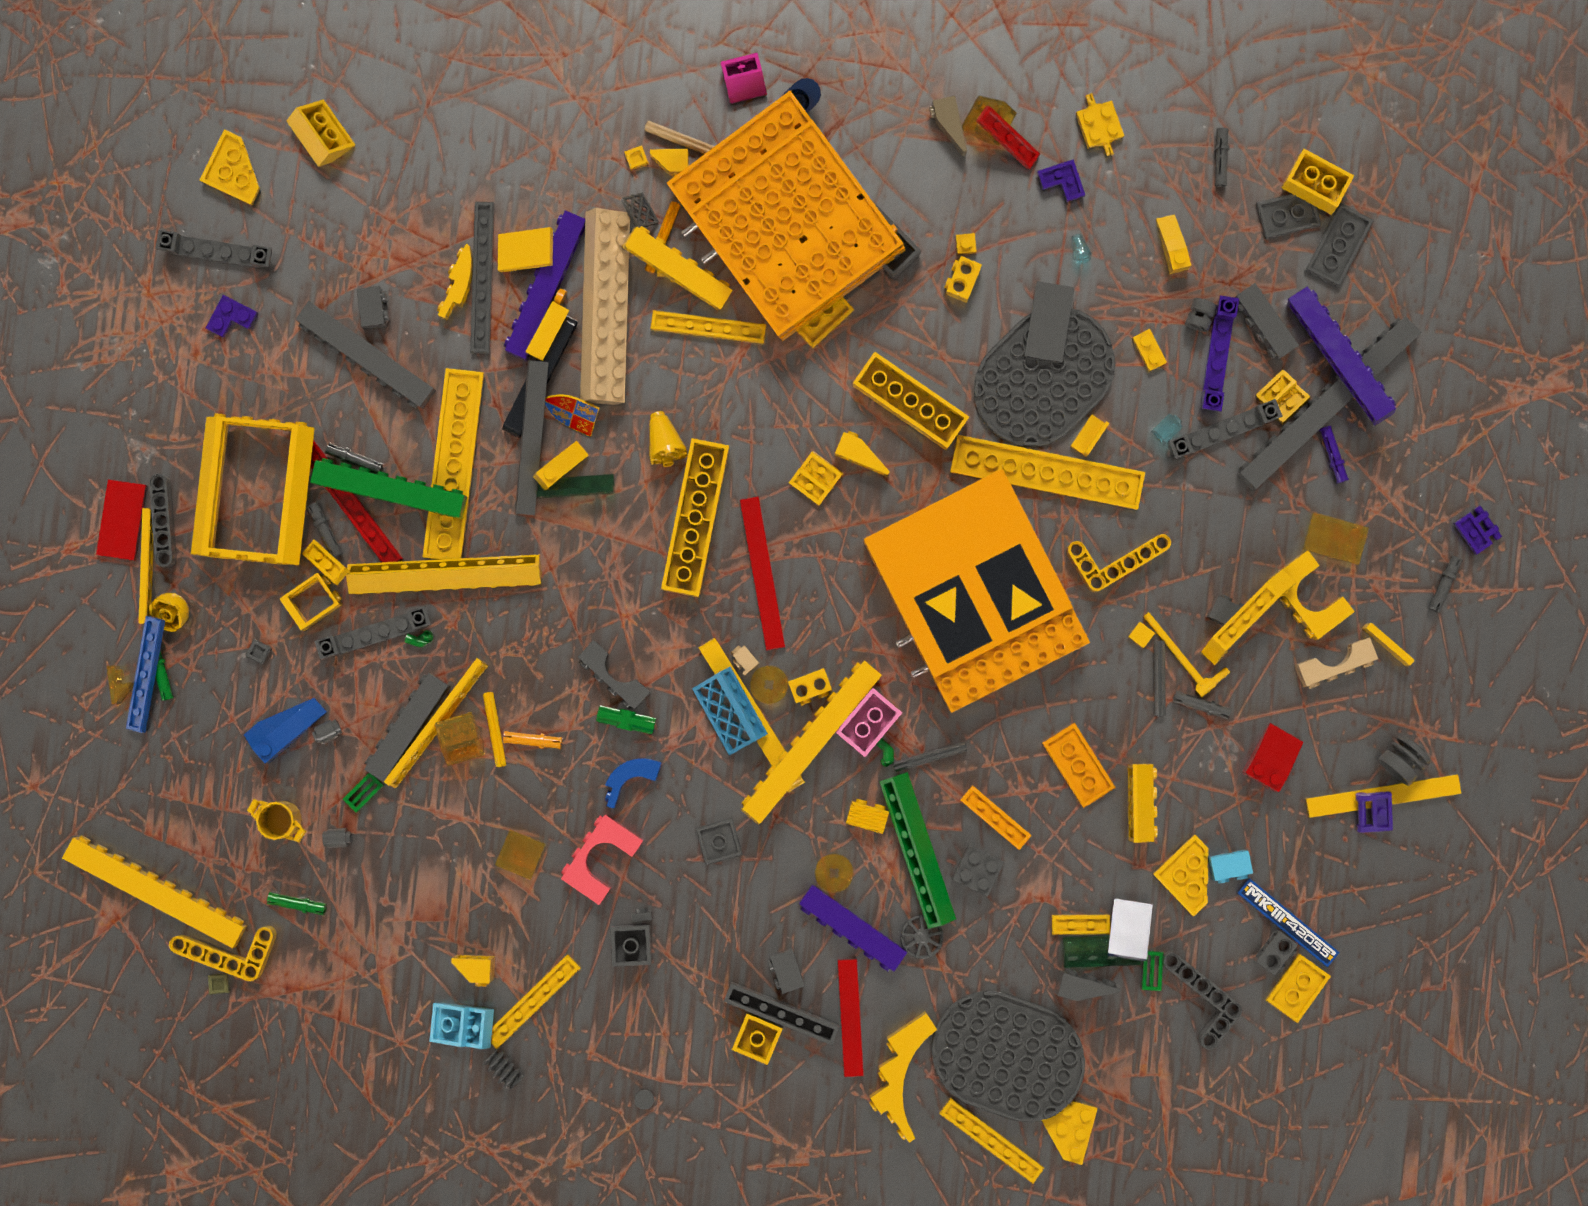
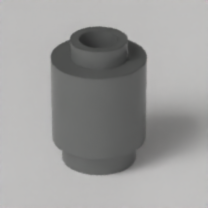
M330 719L314 727L312 735L316 743L320 742L323 745L339 737V734L343 732L337 720L331 721Z
M347 828L323 831V846L328 848L348 847L349 843H352V833Z

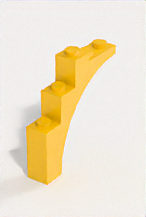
M923 1012L887 1037L889 1041L886 1043L892 1053L896 1051L897 1054L878 1066L880 1070L878 1075L883 1082L887 1081L888 1083L870 1095L871 1101L869 1102L875 1112L878 1110L880 1114H883L888 1110L887 1117L892 1124L896 1122L900 1128L897 1130L902 1140L907 1139L909 1143L916 1138L904 1112L903 1085L908 1065L916 1050L925 1039L937 1030L926 1012Z

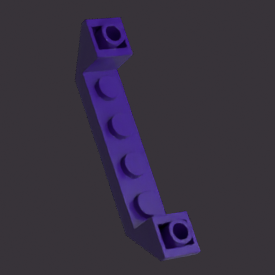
M1221 295L1219 297L1213 318L1202 388V409L1222 411L1225 393L1222 392L1233 320L1237 316L1239 298Z

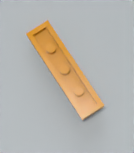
M973 785L960 799V801L1018 850L1032 836Z

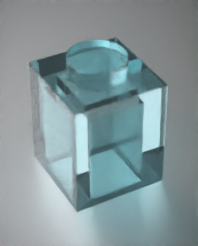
M1169 413L1151 432L1164 445L1183 428L1181 425L1182 421L1176 415L1172 416Z

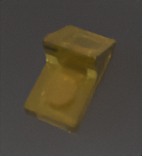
M107 666L111 704L118 705L123 702L133 689L134 682L122 683L121 680L124 679V675L120 666Z

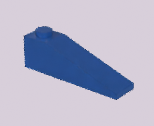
M312 698L259 721L244 736L252 750L265 764H268L323 717L327 711L315 698Z

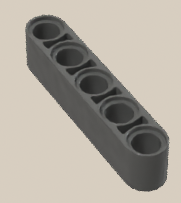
M156 473L149 479L155 562L161 567L171 568L177 562L171 481L167 476ZM163 478L164 484L162 487L158 488L157 481L158 479ZM164 497L165 504L159 507L158 500ZM162 516H165L167 522L161 526L159 520ZM167 535L168 542L162 545L161 538ZM165 554H168L170 557L169 562L164 564L162 558Z

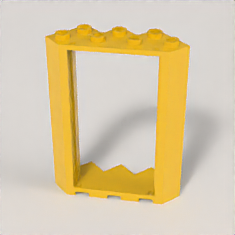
M215 413L214 417H206L191 546L192 555L279 565H299L314 427H308L305 422L280 423V420L277 419L253 420V417L248 416L228 418L225 414ZM229 425L278 429L291 432L277 555L215 548Z

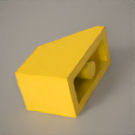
M650 149L651 158L670 176L675 177L689 166L688 149Z

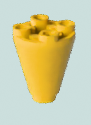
M658 411L652 413L649 420L651 464H662L663 467L672 466L674 461L688 456L686 447L670 419L665 415V412Z

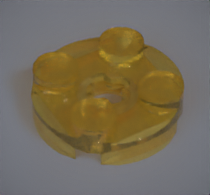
M763 666L752 675L750 689L758 701L765 704L777 703L786 695L788 679L781 669L774 666ZM765 680L774 681V688L772 690L764 688L766 685Z
M827 854L818 861L815 869L816 881L819 886L833 893L846 889L852 882L854 875L850 861L840 854ZM831 868L834 870L836 868L839 869V876L837 878L829 876Z

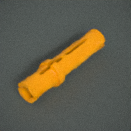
M504 732L503 743L538 746L539 749H544V747L561 749L562 737H551L545 734L533 735Z

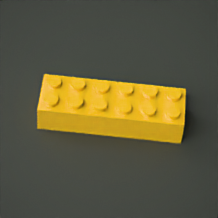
M876 352L870 357L852 385L946 451L969 419L968 415Z

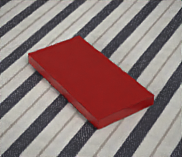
M108 479L96 555L136 561L142 523V508H144L147 485Z

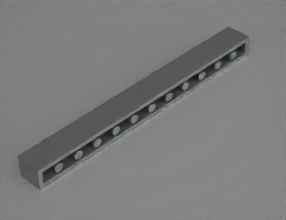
M1406 316L1401 320L1399 317L1390 324L1392 328L1388 332L1384 330L1376 337L1378 341L1374 345L1370 343L1363 350L1362 362L1365 366H1369L1372 369L1373 377L1380 373L1422 333ZM1338 375L1335 376L1337 380L1333 384L1329 382L1321 390L1323 394L1319 397L1315 395L1308 402L1310 406L1305 411L1300 409L1294 415L1296 419L1292 423L1288 421L1280 428L1282 432L1278 436L1274 434L1266 442L1268 444L1267 447L1264 449L1259 448L1253 454L1255 458L1250 463L1246 461L1239 467L1241 471L1237 475L1252 491L1265 482L1353 398V395Z

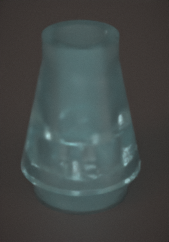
M1077 234L1072 236L1074 260H1076L1077 264L1090 261L1092 253L1083 235Z

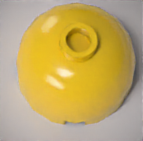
M176 593L161 594L149 606L150 616L165 620L164 630L169 632H175L180 629L189 617L190 610L188 604Z

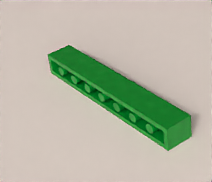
M322 458V461L315 460L310 480L312 484L454 518H463L468 498L463 495V491L452 489L449 492L444 490L445 487L433 484L432 488L425 486L426 482L418 480L411 483L407 482L408 478L396 476V479L388 477V473L380 471L377 474L370 473V469L359 467V470L352 469V465L342 462L339 466L333 464V460Z
M908 772L879 781L928 929L956 920Z

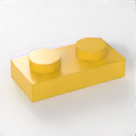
M1150 329L1132 337L1149 372L1167 363Z

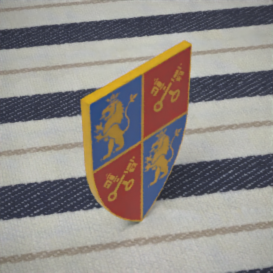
M557 394L545 398L546 408L559 422L587 436H592L599 407L570 395Z

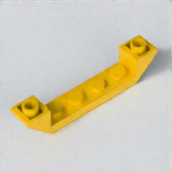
M1282 569L1267 581L1210 639L1201 653L1216 665L1228 653L1230 647L1281 596H1284L1296 582Z

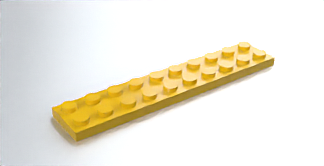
M449 368L445 370L431 487L433 488V484L445 487L444 490L449 492L452 489L460 490L468 498L462 519L428 511L423 558L437 560L460 559L463 555L484 372Z
M957 435L950 473L983 479L1003 469L1010 484L1014 486L1134 510L1139 508L1145 472L963 435Z

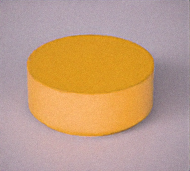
M559 289L553 302L562 306L566 299L567 291Z

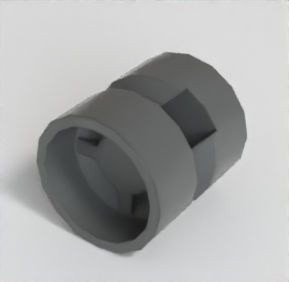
M1194 298L1190 307L1192 312L1188 313L1185 325L1201 332H1208L1212 322L1210 317L1214 316L1217 305L1205 299Z

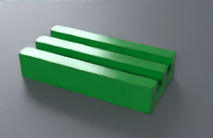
M368 773L343 800L358 813L384 784L378 778ZM371 778L372 781L351 802L349 799ZM376 783L378 786L356 807L355 804Z
M1148 951L1147 960L1142 962V990L1161 991L1163 952ZM1148 955H1151L1149 986H1146ZM1155 956H1158L1157 987L1153 986Z

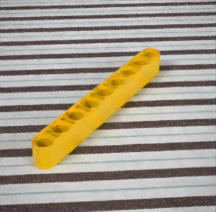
M714 637L698 648L714 674L728 667L732 668L768 733L756 741L770 764L776 767L780 762L778 758L785 749ZM801 775L788 789V792L805 783Z

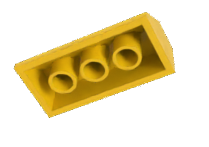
M1128 764V841L1133 843L1154 842V837H1157L1158 834L1157 826H1154V818H1157V807L1154 806V799L1157 798V788L1154 787L1157 770L1153 768V764Z

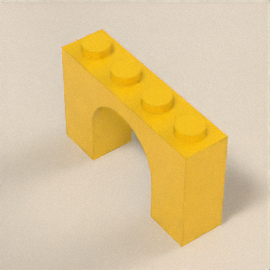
M1307 550L1282 568L1296 584L1284 596H1281L1280 600L1286 608L1292 610V616L1295 621L1304 626L1305 634L1310 639L1318 640L1355 611L1344 597H1339L1319 612L1307 610L1301 605L1297 597L1298 585L1305 576L1320 566ZM1276 572L1274 575H1272L1270 578H1268V580H1270V579H1271L1273 576H1275L1278 572Z

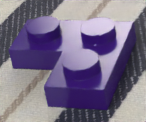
M1074 159L1037 171L1042 190L1061 185L1066 202L1085 197Z
M223 295L206 329L223 338L232 322L250 330L258 312Z

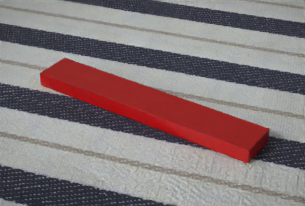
M857 959L838 960L844 1077L864 1076Z

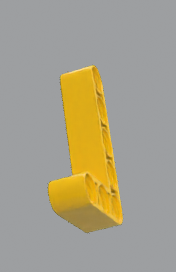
M1160 534L1099 570L1088 550L1080 541L1070 543L1066 548V553L1086 587L1092 592H1097L1168 550L1171 546V540L1167 535ZM1161 538L1165 541L1164 548L1157 546V539ZM1073 545H1077L1080 548L1079 555L1072 554L1071 547ZM1142 548L1149 551L1148 558H1143L1140 555ZM1126 558L1132 560V568H1127L1124 566V560ZM1082 562H1088L1090 564V570L1088 572L1082 570ZM1109 568L1116 570L1117 575L1115 578L1108 576L1107 571ZM1093 578L1100 580L1099 588H1094L1091 585Z
M272 926L258 929L246 958L187 935L173 937L169 942V948L175 954L243 980L254 981L261 977L276 940L277 932ZM264 930L270 933L269 940H265L262 937ZM178 939H181L184 943L182 949H179L176 945ZM196 946L202 949L200 956H197L194 952ZM257 948L263 951L262 958L256 957L255 950ZM213 953H217L220 956L218 963L213 961ZM231 960L237 961L238 968L236 970L231 968ZM249 967L255 968L256 975L254 977L249 975Z

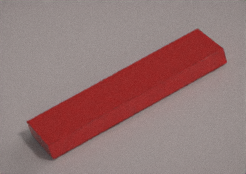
M990 106L985 107L976 122L1026 169H1030L1040 153Z

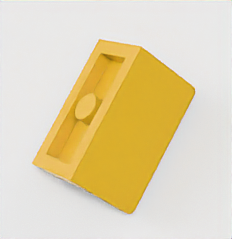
M1091 415L1070 447L1087 457L1109 425V422L1106 421L1104 423L1094 415Z

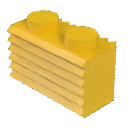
M857 798L856 802L851 801L846 824L883 834L889 811L885 810L886 806L875 804L874 807L868 806V801Z

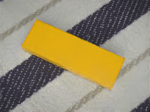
M552 301L525 353L543 362L569 310Z
M315 539L302 553L336 585L349 572L341 562Z
M1373 623L1364 625L1362 629L1404 666H1411L1414 659Z
M1109 914L1051 915L1052 935L1110 934Z

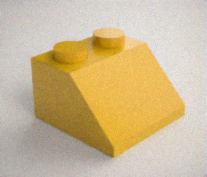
M456 955L451 958L452 964L470 983H475V986L485 987L494 980L495 956Z

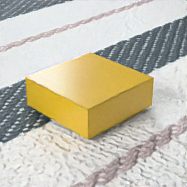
M642 145L624 152L631 171L649 164Z
M1138 622L1128 638L1144 648L1155 632L1143 623Z

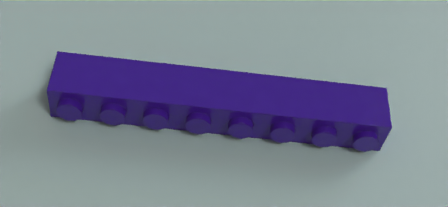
M566 210L563 215H559L556 223L558 225L557 230L553 232V266L536 268L534 273L536 279L533 284L529 285L526 292L528 295L527 300L521 303L519 308L520 316L514 320L511 327L513 330L511 337L508 336L504 343L505 351L508 354L527 362L531 355L525 353L550 304L554 301L585 230V218Z
M1308 286L1288 298V307L1371 422L1376 426L1395 413V401L1391 396L1388 397L1385 394L1383 384L1375 380L1372 369L1364 365L1361 354L1357 350H1353L1350 339L1346 335L1343 336L1340 332L1341 328L1337 321H1332L1327 307L1319 303L1316 292L1314 290L1311 291Z

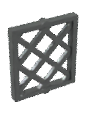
M643 192L620 199L635 227H649L659 223ZM634 202L639 204V208L634 206ZM642 207H644L645 209H647V210H646V213L641 210ZM633 209L638 211V215L633 213ZM641 214H643L644 216H646V217H645V220L640 217Z

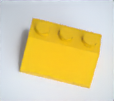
M324 99L296 107L286 120L318 167L332 163L356 146Z

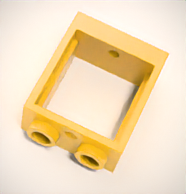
M317 572L280 598V601L302 631H306L342 606L340 594L336 590L333 591L329 586L331 581L321 573ZM319 581L333 601V604L307 621L292 599Z

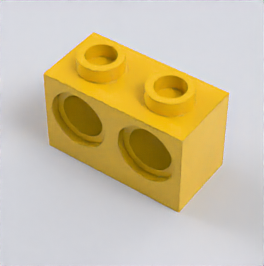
M963 256L960 257L959 261L955 260L951 271H954L953 277H948L944 286L947 289L946 295L967 303L982 264ZM962 266H968L971 272L969 274H963L960 268ZM960 283L964 290L957 292L954 290L953 285Z
M824 668L788 681L795 702H800L801 706L812 702V697L818 696L820 699L830 695L828 691L832 690ZM815 680H824V689L817 690L814 687ZM801 685L807 688V694L803 697L798 696L796 693L797 687Z

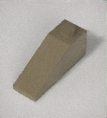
M955 96L933 100L932 107H929L931 118H935L937 126L958 152L965 156L967 148Z

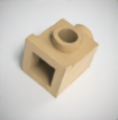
M745 645L742 648L737 646L730 652L734 656L733 662L739 670L744 668L742 672L744 675H747L759 665V662Z

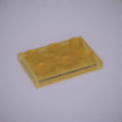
M1313 512L1302 550H1308L1312 553L1359 565L1369 528Z

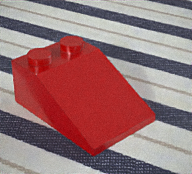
M1269 723L1241 773L1274 792H1280L1291 772L1303 741Z

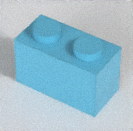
M1248 850L1208 857L1211 878L1214 881H1218V883L1229 882V878L1236 877L1237 880L1246 879L1248 874H1253Z

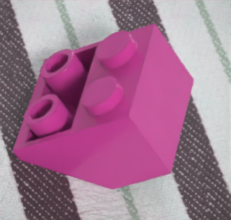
M758 53L721 62V70L730 104L767 95Z

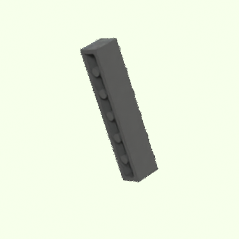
M432 673L422 676L418 683L420 687L417 691H412L408 697L409 703L406 707L403 706L397 714L399 718L395 723L392 722L386 730L387 736L385 739L381 738L375 747L377 751L374 755L370 754L364 763L366 764L364 770L384 782L409 749L450 688L449 684Z
M731 981L724 1002L830 1045H833L839 1030V1024Z

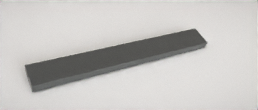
M475 202L470 353L490 354L494 202Z
M528 360L515 514L535 515L538 482L533 476L539 471L548 362Z

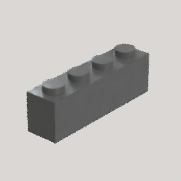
M1256 283L1234 297L1239 298L1238 311H1242L1246 317L1244 318L1245 322L1250 328H1254L1257 339L1260 343L1265 344L1268 348L1266 351L1272 359L1275 358L1278 361L1299 346Z

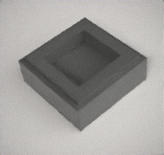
M254 639L245 656L264 665L272 647Z

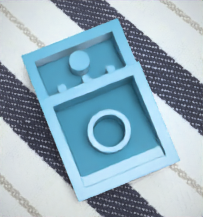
M433 1003L429 1042L477 1049L491 1048L494 1009Z

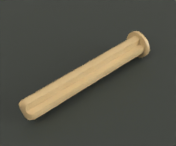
M647 121L645 125L646 132L703 154L715 147L651 121Z

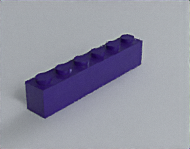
M813 884L799 902L801 905L800 909L807 915L814 914L817 917V922L824 927L828 924L833 928L832 932L838 937L845 936L849 939L847 942L855 949L858 947L865 951L863 954L871 960L875 958L880 961L879 966L886 971L890 969L895 971L907 954L905 949Z

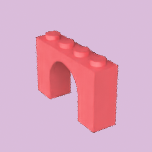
M607 814L603 817H598L594 823V826H596L592 833L588 832L583 839V842H585L584 846L581 849L578 847L572 855L574 860L571 865L567 863L561 871V874H563L561 879L598 905L604 900L611 887L590 872L587 864L590 850L599 843H611L633 857L644 841Z

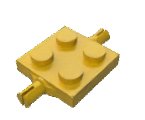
M1093 93L1088 94L1085 97L1089 106L1075 113L1088 149L1103 146L1106 157L1114 154L1111 143L1124 137L1113 102L1111 100L1102 104H1096Z

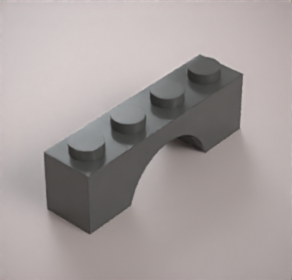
M593 640L578 656L581 660L579 664L586 670L590 668L595 672L593 677L600 683L604 681L609 685L607 689L614 696L618 694L622 697L623 700L621 702L628 709L631 707L636 709L651 692L637 679L630 682H618L613 679L606 665L609 653Z

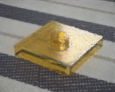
M510 829L495 865L531 880L546 844Z

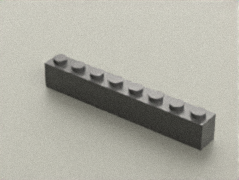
M310 301L307 302L295 319L300 323L298 327L307 333L309 330L315 333V339L322 344L325 341L331 345L329 348L338 355L340 352L345 354V360L352 365L357 363L362 366L360 370L368 376L371 374L375 375L378 383L384 387L386 385L392 387L391 392L398 397L405 396L409 399L407 403L415 409L418 406L423 409L436 390Z

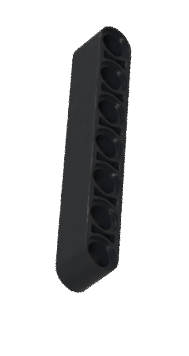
M566 316L543 362H548L547 385L578 324L577 320ZM526 380L502 427V430L518 438L522 436Z

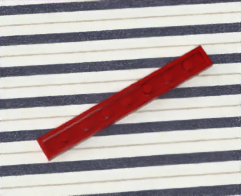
M314 439L310 464L312 470L315 460L322 461V458L328 459ZM325 487L381 562H400L403 560V557L355 494Z
M759 496L741 499L740 504L766 650L783 648L785 643Z

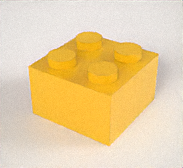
M747 1011L732 1050L768 1065L783 1026Z

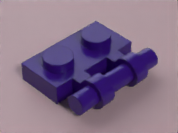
M1480 505L1474 508L1478 516L1474 517L1469 512L1453 523L1475 555L1493 544L1489 536L1492 535L1495 540L1502 537L1498 531V526L1493 524L1488 517L1489 513L1486 510L1484 511ZM1481 521L1484 523V525H1485L1486 528L1488 529V530L1485 531V532H1484V530L1482 529V527L1479 525V522H1481Z

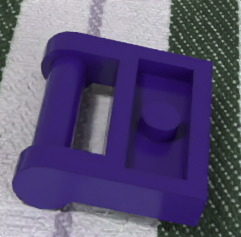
M1356 793L1359 822L1357 824V832L1393 831L1392 793ZM1366 801H1371L1372 824H1366Z

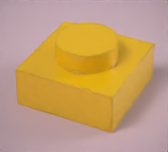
M975 233L955 236L957 255L974 254L977 252Z

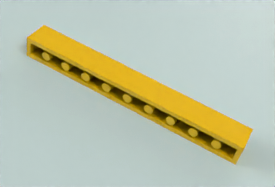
M539 554L348 564L347 569L349 572L346 575L349 594L360 595L363 593H399L402 591L418 592L421 590L437 591L440 589L457 590L460 588L476 589L479 587L495 588L498 586L515 587L517 585L534 586L541 584L542 570Z
M865 660L861 664L857 662L850 670L853 672L849 678L845 677L839 684L841 688L838 692L835 693L833 691L826 699L829 703L825 707L821 706L814 714L816 716L813 722L808 721L802 728L804 733L801 737L796 736L790 743L791 749L788 752L784 750L778 758L780 762L777 766L772 765L765 773L768 777L763 782L760 780L753 788L755 790L754 794L751 797L747 795L741 802L743 807L740 810L758 825L765 819L882 676Z
M87 837L72 838L62 859L231 948L237 947L247 928V925L243 924L244 920L236 916L232 918L226 915L227 911L219 907L215 909L209 906L210 903L202 898L197 900L192 897L193 894L185 889L180 891L175 888L176 885L167 880L165 882L158 879L159 876L149 871L146 873L142 871L140 865L133 862L131 864L125 862L123 856L116 853L114 855L108 853L106 847L99 844L97 846L91 844V840Z

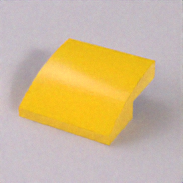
M1285 370L1280 371L1256 394L1257 399L1262 404L1276 399L1283 416L1277 420L1282 425L1311 399L1297 385V381Z
M812 451L789 481V484L817 505H820L843 473Z

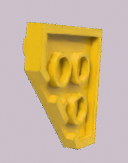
M224 129L199 181L252 206L260 191V186L242 137Z
M1195 834L1153 873L1160 883L1193 917L1208 903L1209 848Z
M1072 1100L1058 1114L1042 1120L1063 1160L1080 1165L1083 1164L1097 1107Z

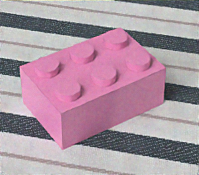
M872 688L835 733L862 756L866 757L902 712Z

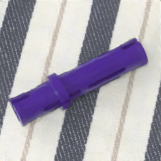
M1332 426L1319 429L1331 462L1329 466L1333 468L1337 484L1348 481L1349 478L1344 467L1345 461L1341 458Z

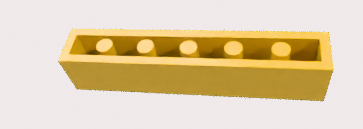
M643 226L633 228L622 248L716 310H721L733 291L729 288V283L722 279L718 281L713 277L714 274L711 271L700 269L697 267L698 263L691 258L685 259L681 256L682 252L674 247L670 249L665 245L666 242L659 237L655 239L649 235L650 231Z

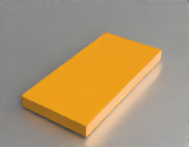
M1075 723L1042 742V745L1082 808H1085L1116 788Z

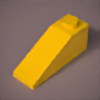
M1175 214L1157 218L1156 223L1169 274L1188 270L1191 267V262Z
M848 431V433L843 432L835 456L888 477L890 471L863 440L858 438L859 435Z
M576 440L537 471L533 478L546 491L589 455Z

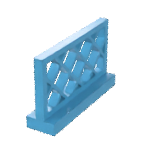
M731 667L718 672L692 688L729 756L768 734ZM715 679L721 685V690L714 687ZM703 687L709 690L708 697L703 696L700 688ZM713 692L720 694L719 702L712 699ZM724 696L728 698L731 703L730 706L723 704ZM711 704L718 706L717 714L712 712ZM722 708L729 711L728 719L721 716ZM734 713L737 714L740 723L733 721ZM720 721L727 723L726 731L722 730ZM732 726L739 728L738 736L731 733ZM743 730L747 732L750 740L742 738ZM730 738L737 740L736 748L734 749L729 743Z

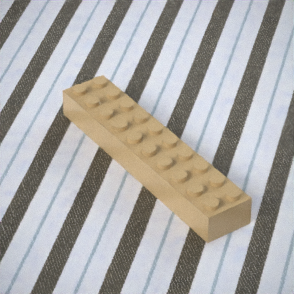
M600 208L586 211L580 399L589 403L617 405L625 403L629 252L622 248L630 235V217L627 212Z

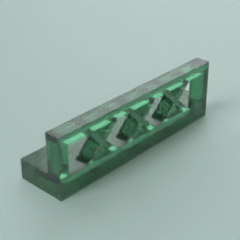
M614 474L563 477L548 490H544L538 483L537 497L539 499L615 494Z
M1109 936L1063 938L1064 968L1141 965L1140 960L1121 957L1108 959ZM1091 956H1097V957H1098V958L1095 959V960H1089V959H1088V958L1091 957ZM1068 957H1078L1077 960L1068 961Z

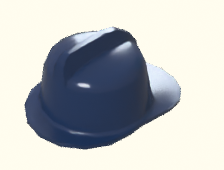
M809 78L798 80L784 92L786 94L788 91H791L807 113L817 105L821 97L818 83Z

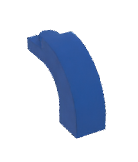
M640 758L627 761L617 767L605 784V786L612 788V791L608 790L605 801L608 802L607 807L613 809L616 807L621 789L629 779L644 777L656 781L662 762Z

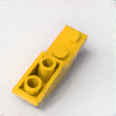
M468 244L464 248H460L456 264H452L448 271V278L454 284H450L446 291L447 297L445 301H441L437 309L439 312L437 315L445 321L448 320L455 305L463 308L471 287L473 254Z

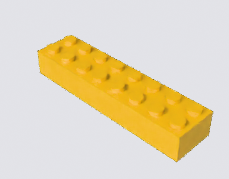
M691 438L661 586L663 591L700 598L730 450L729 445Z

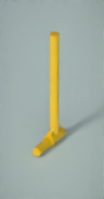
M1150 612L1143 616L1196 681L1195 691L1201 698L1231 673L1225 667L1214 677L1203 679Z

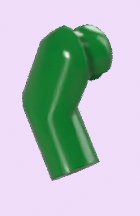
M430 630L423 631L417 637L407 634L405 643L422 648L431 643L433 634Z
M881 738L876 745L883 751V758L880 760L881 764L884 767H888L894 762V749Z

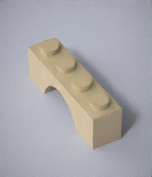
M1369 637L1349 644L1345 659L1337 666H1326L1317 658L1309 659L1294 666L1302 686H1309V689L1319 686V681L1326 679L1329 682L1337 679V675L1344 672L1345 675L1355 672V668L1361 665L1363 668L1374 665L1373 661L1377 660L1378 657Z

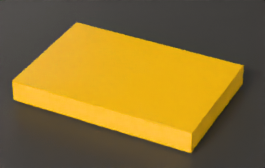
M551 227L498 234L499 272L553 266V229Z
M843 297L801 329L797 330V333L813 349L855 309Z
M1298 953L1265 1000L1298 1023L1331 976Z

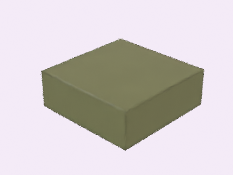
M228 973L208 975L209 995L230 992Z

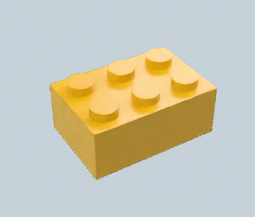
M1303 149L1296 158L1281 188L1332 215L1339 206L1354 175Z

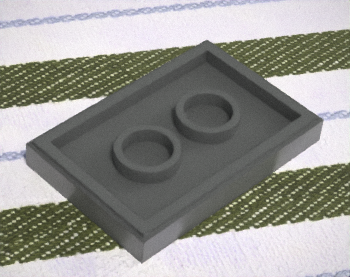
M1293 194L1256 203L1265 240L1321 226L1317 207Z

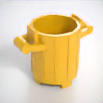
M254 798L247 809L256 820L258 831L265 838L273 840L285 838L300 843L306 833V830L301 825L302 817L300 810L294 803L287 801L268 803Z

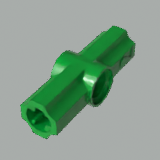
M600 705L596 721L629 731L636 730L653 734L656 718L640 715L637 712L625 709L618 710Z

